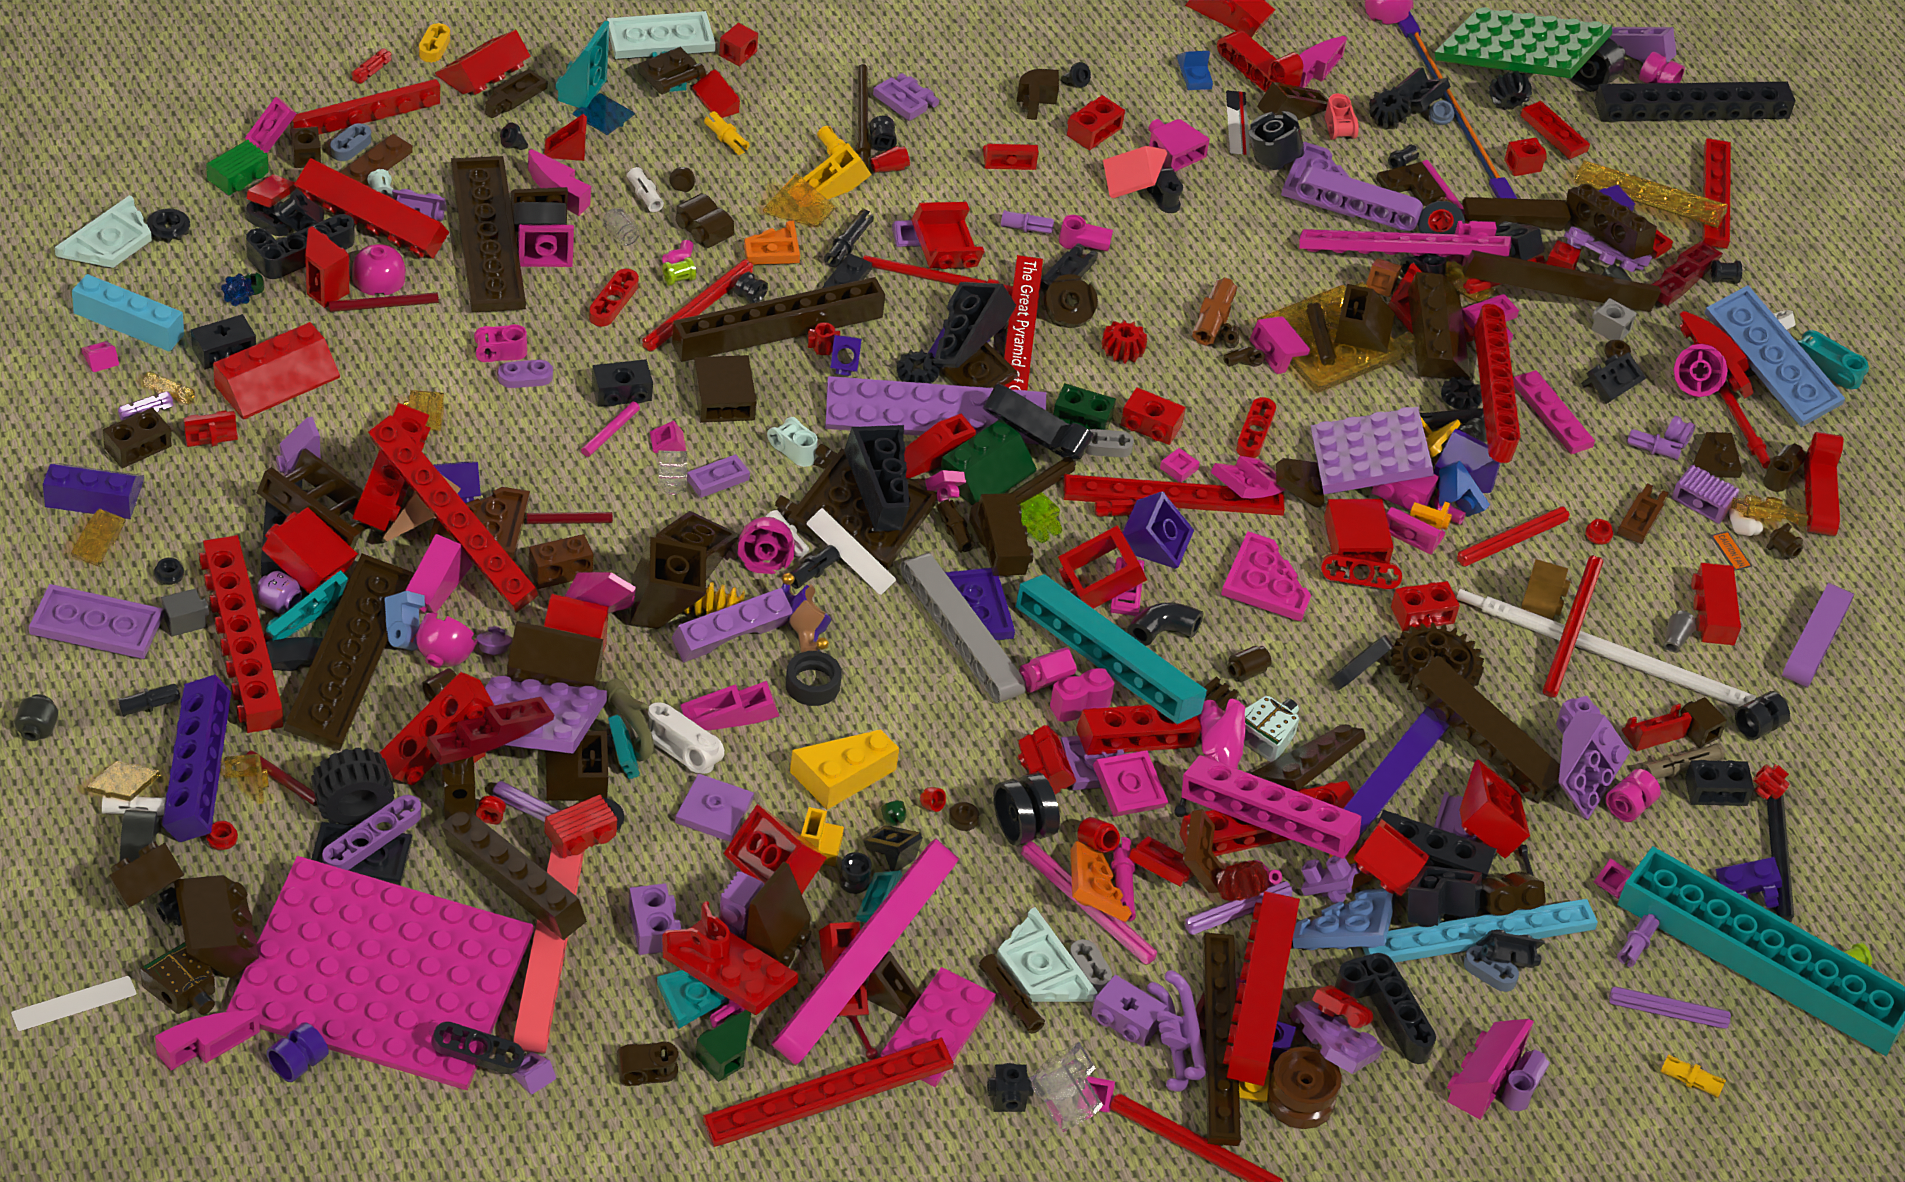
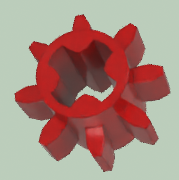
M819 323L815 330L809 329L808 348H813L817 355H831L834 335H840L841 332L835 331L834 326L829 323Z
M1768 764L1764 765L1753 777V781L1757 784L1754 791L1763 799L1767 800L1770 796L1775 800L1778 799L1790 785L1785 780L1789 773L1776 764L1772 768Z

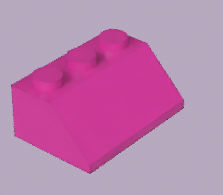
M1530 1019L1494 1022L1488 1032L1483 1030L1475 1043L1476 1051L1474 1053L1469 1051L1461 1064L1462 1072L1460 1074L1455 1072L1450 1079L1447 1089L1451 1090L1447 1102L1481 1120L1508 1079L1509 1074L1521 1059L1534 1021Z

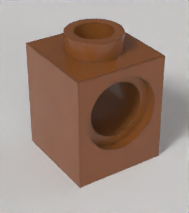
M1377 258L1371 266L1365 287L1374 289L1378 294L1390 297L1395 290L1402 266Z

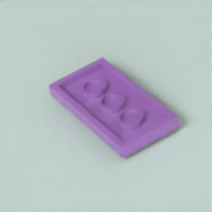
M49 584L29 625V634L145 659L164 617L163 608Z

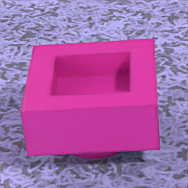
M1178 448L1161 461L1160 469L1182 483L1199 469L1200 462Z

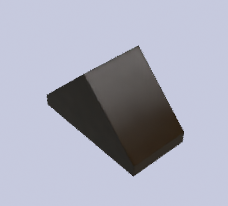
M888 951L870 973L867 1000L905 1019L921 997V994L892 953Z

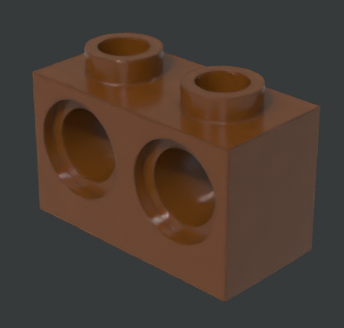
M584 534L530 546L529 571L537 589L572 582L577 573H593L594 554Z

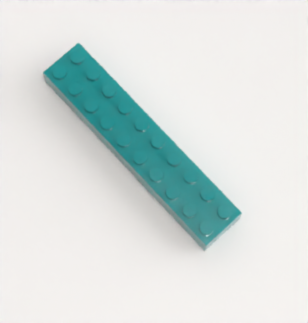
M1652 846L1626 881L1617 904L1618 906L1641 919L1644 915L1653 914L1659 920L1657 928L1882 1055H1888L1904 1030L1905 986L1656 847Z

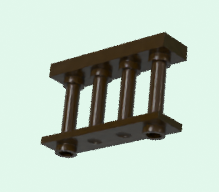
M306 448L302 450L293 472L283 476L271 467L263 474L256 492L258 495L287 516L293 512L298 514L308 507L353 549L361 532L371 528L381 536L385 532L360 521L350 525L339 517L347 511L354 515L363 490ZM304 479L315 488L305 492L295 483ZM326 495L337 504L328 509L317 499Z

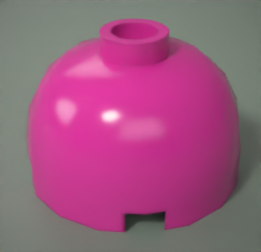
M1364 0L1367 15L1373 21H1375V18L1382 20V24L1398 23L1409 16L1408 12L1411 8L1413 10L1414 7L1413 0Z
M382 244L369 245L363 248L354 258L351 270L352 281L359 291L368 295L375 296V293H384V296L399 291L405 283V263L402 256L394 248Z
M1705 344L1691 345L1683 350L1676 358L1673 367L1674 380L1678 387L1686 394L1694 397L1710 396L1718 391L1724 384L1728 372L1726 360L1721 353L1713 346Z
M760 517L752 520L745 525L739 536V558L741 557V560L745 563L744 566L754 573L776 574L773 570H780L783 567L784 569L787 568L794 558L795 541L792 532L784 522L774 517ZM764 560H771L769 563L763 562Z
M427 613L419 625L416 634L417 646L422 655L426 657L425 661L435 668L458 666L463 663L472 653L478 642L477 639L472 640L474 635L472 630L451 617L446 616L443 621L436 618L438 613Z

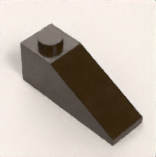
M1272 82L1257 107L1264 114L1274 112V115H1282V111H1287L1294 114L1298 120L1326 111L1329 99L1320 90Z

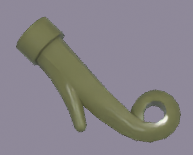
M613 679L604 686L603 690L607 691L608 702L620 711L639 737H637L634 744L635 756L640 761H645L652 755L654 741L651 730L639 709H647L648 706L646 703L632 697L622 680Z

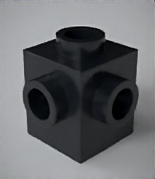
M995 1064L993 1077H988L987 1095L992 1096L993 1112H1025L1028 1096H1033L1034 1081L1033 1077H1028L1027 1064Z

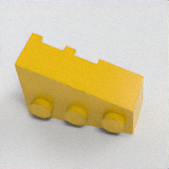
M880 729L792 750L790 773L828 810L897 769L899 747Z

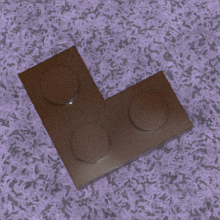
M1201 809L1191 812L1190 823L1187 825L1188 839L1186 849L1183 851V860L1208 893L1221 892L1224 866L1212 852L1215 825L1204 810Z

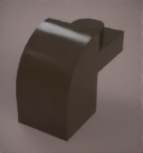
M1033 69L1021 76L1016 102H1022V109L1027 110V119L1037 120L1039 103L1057 104L1059 70Z

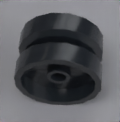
M1036 771L1023 775L1019 778V781L1009 779L995 785L993 803L996 817L1002 832L1010 844L1019 846L1033 841L1034 836L1043 839L1058 833L1060 827L1058 803L1049 781L1042 773Z

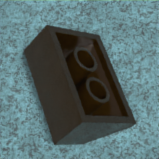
M517 621L507 664V677H510L511 681L514 682L534 679L539 681L541 685L551 686L554 683H565L572 687L593 686L598 689L602 677L604 639Z
M224 875L185 878L174 882L188 954L229 978L234 977L259 958L256 945L257 938L251 921L252 914L249 911L247 902L248 894L241 883L234 882Z

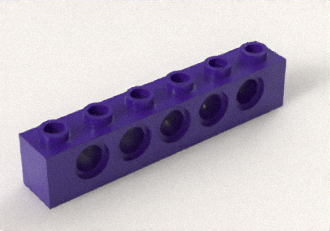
M216 674L184 684L180 716L177 723L176 741L173 748L174 754L170 769L168 792L166 793V806L162 818V826L178 842L210 834L212 830L231 699V691Z

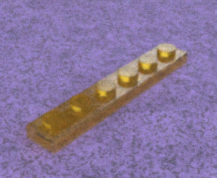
M1584 160L1575 174L1574 183L1580 185L1590 184L1596 190L1619 185L1633 202L1717 228L1727 213V204Z

